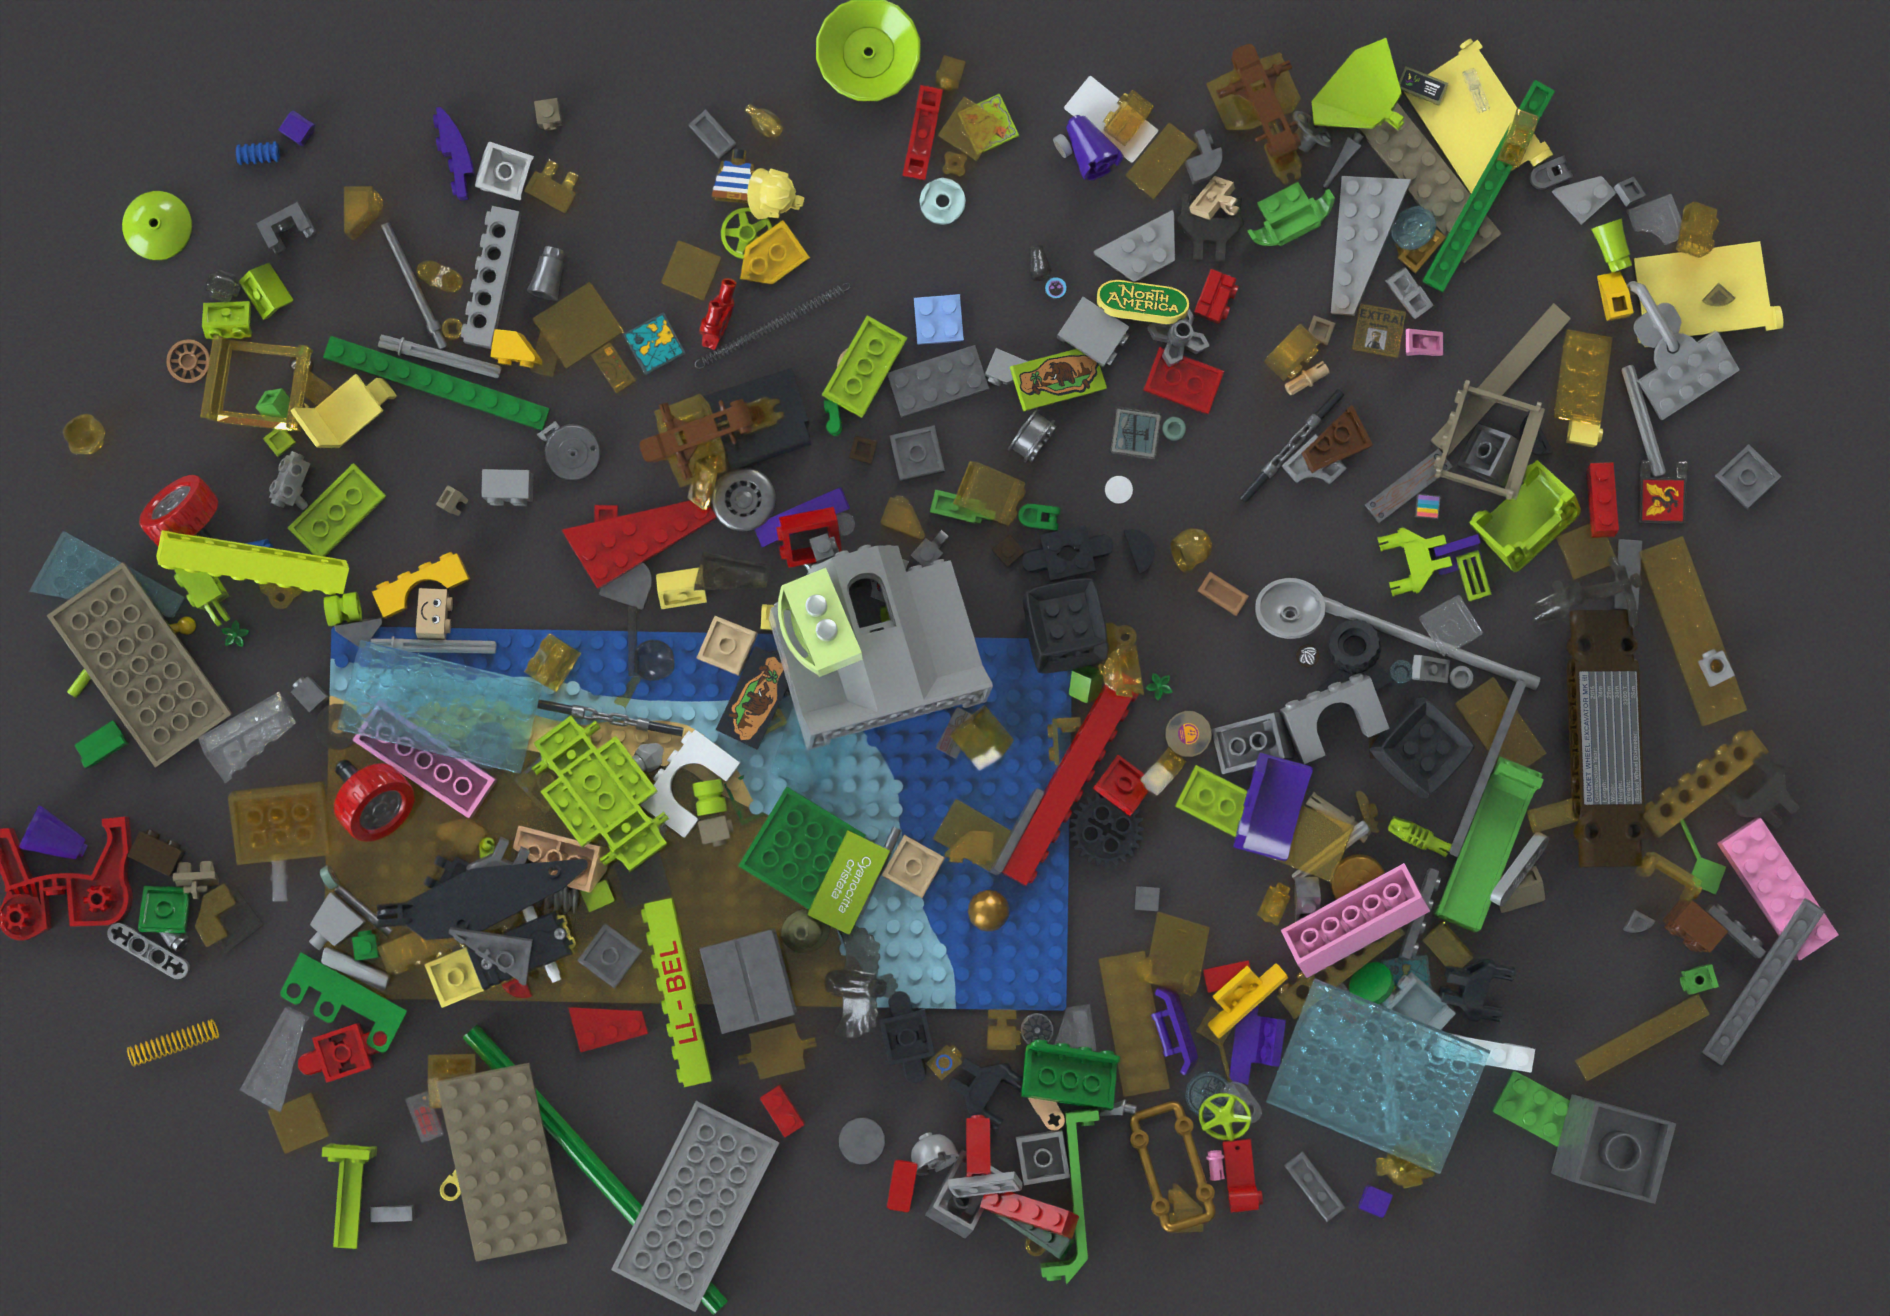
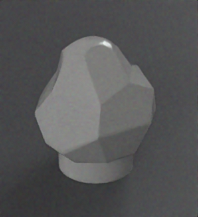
M658 743L642 744L638 747L632 758L642 771L649 773L662 764L664 749Z

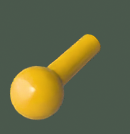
M185 616L178 623L170 624V627L175 633L181 632L184 635H189L195 631L196 622L193 618Z

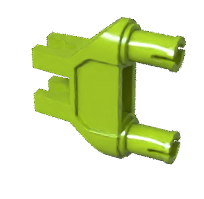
M1402 527L1397 530L1398 533L1377 537L1379 544L1389 542L1379 545L1381 552L1401 546L1404 548L1411 575H1409V578L1389 582L1390 588L1400 586L1398 589L1391 590L1392 596L1410 591L1416 592V594L1420 593L1434 571L1452 566L1450 557L1432 561L1429 552L1431 548L1447 544L1445 535L1424 539Z

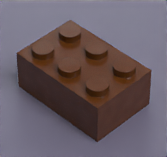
M1680 899L1662 920L1667 924L1664 928L1674 936H1681L1684 939L1682 943L1692 952L1710 953L1728 933V930L1693 900Z

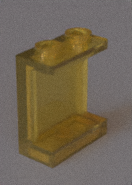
M970 461L953 504L997 521L1001 525L1009 526L1016 517L1017 510L1015 509L1018 501H1021L1024 497V486L1026 483L979 462Z
M1647 852L1642 860V866H1638L1635 871L1643 877H1650L1656 868L1683 884L1685 889L1679 898L1682 900L1696 899L1702 890L1700 886L1702 880L1656 852Z

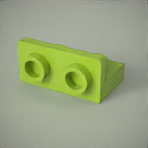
M250 301L203 303L202 328L205 338L218 340L221 338L242 339L244 337H252Z

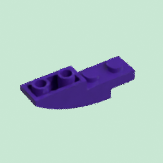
M436 107L437 114L433 115L435 128H439L440 137H436L438 151H442L444 157L452 156L451 159H448L450 173L454 172L455 181L451 182L452 193L457 195L459 201L469 200L466 177L475 176L468 147L449 115L441 107Z

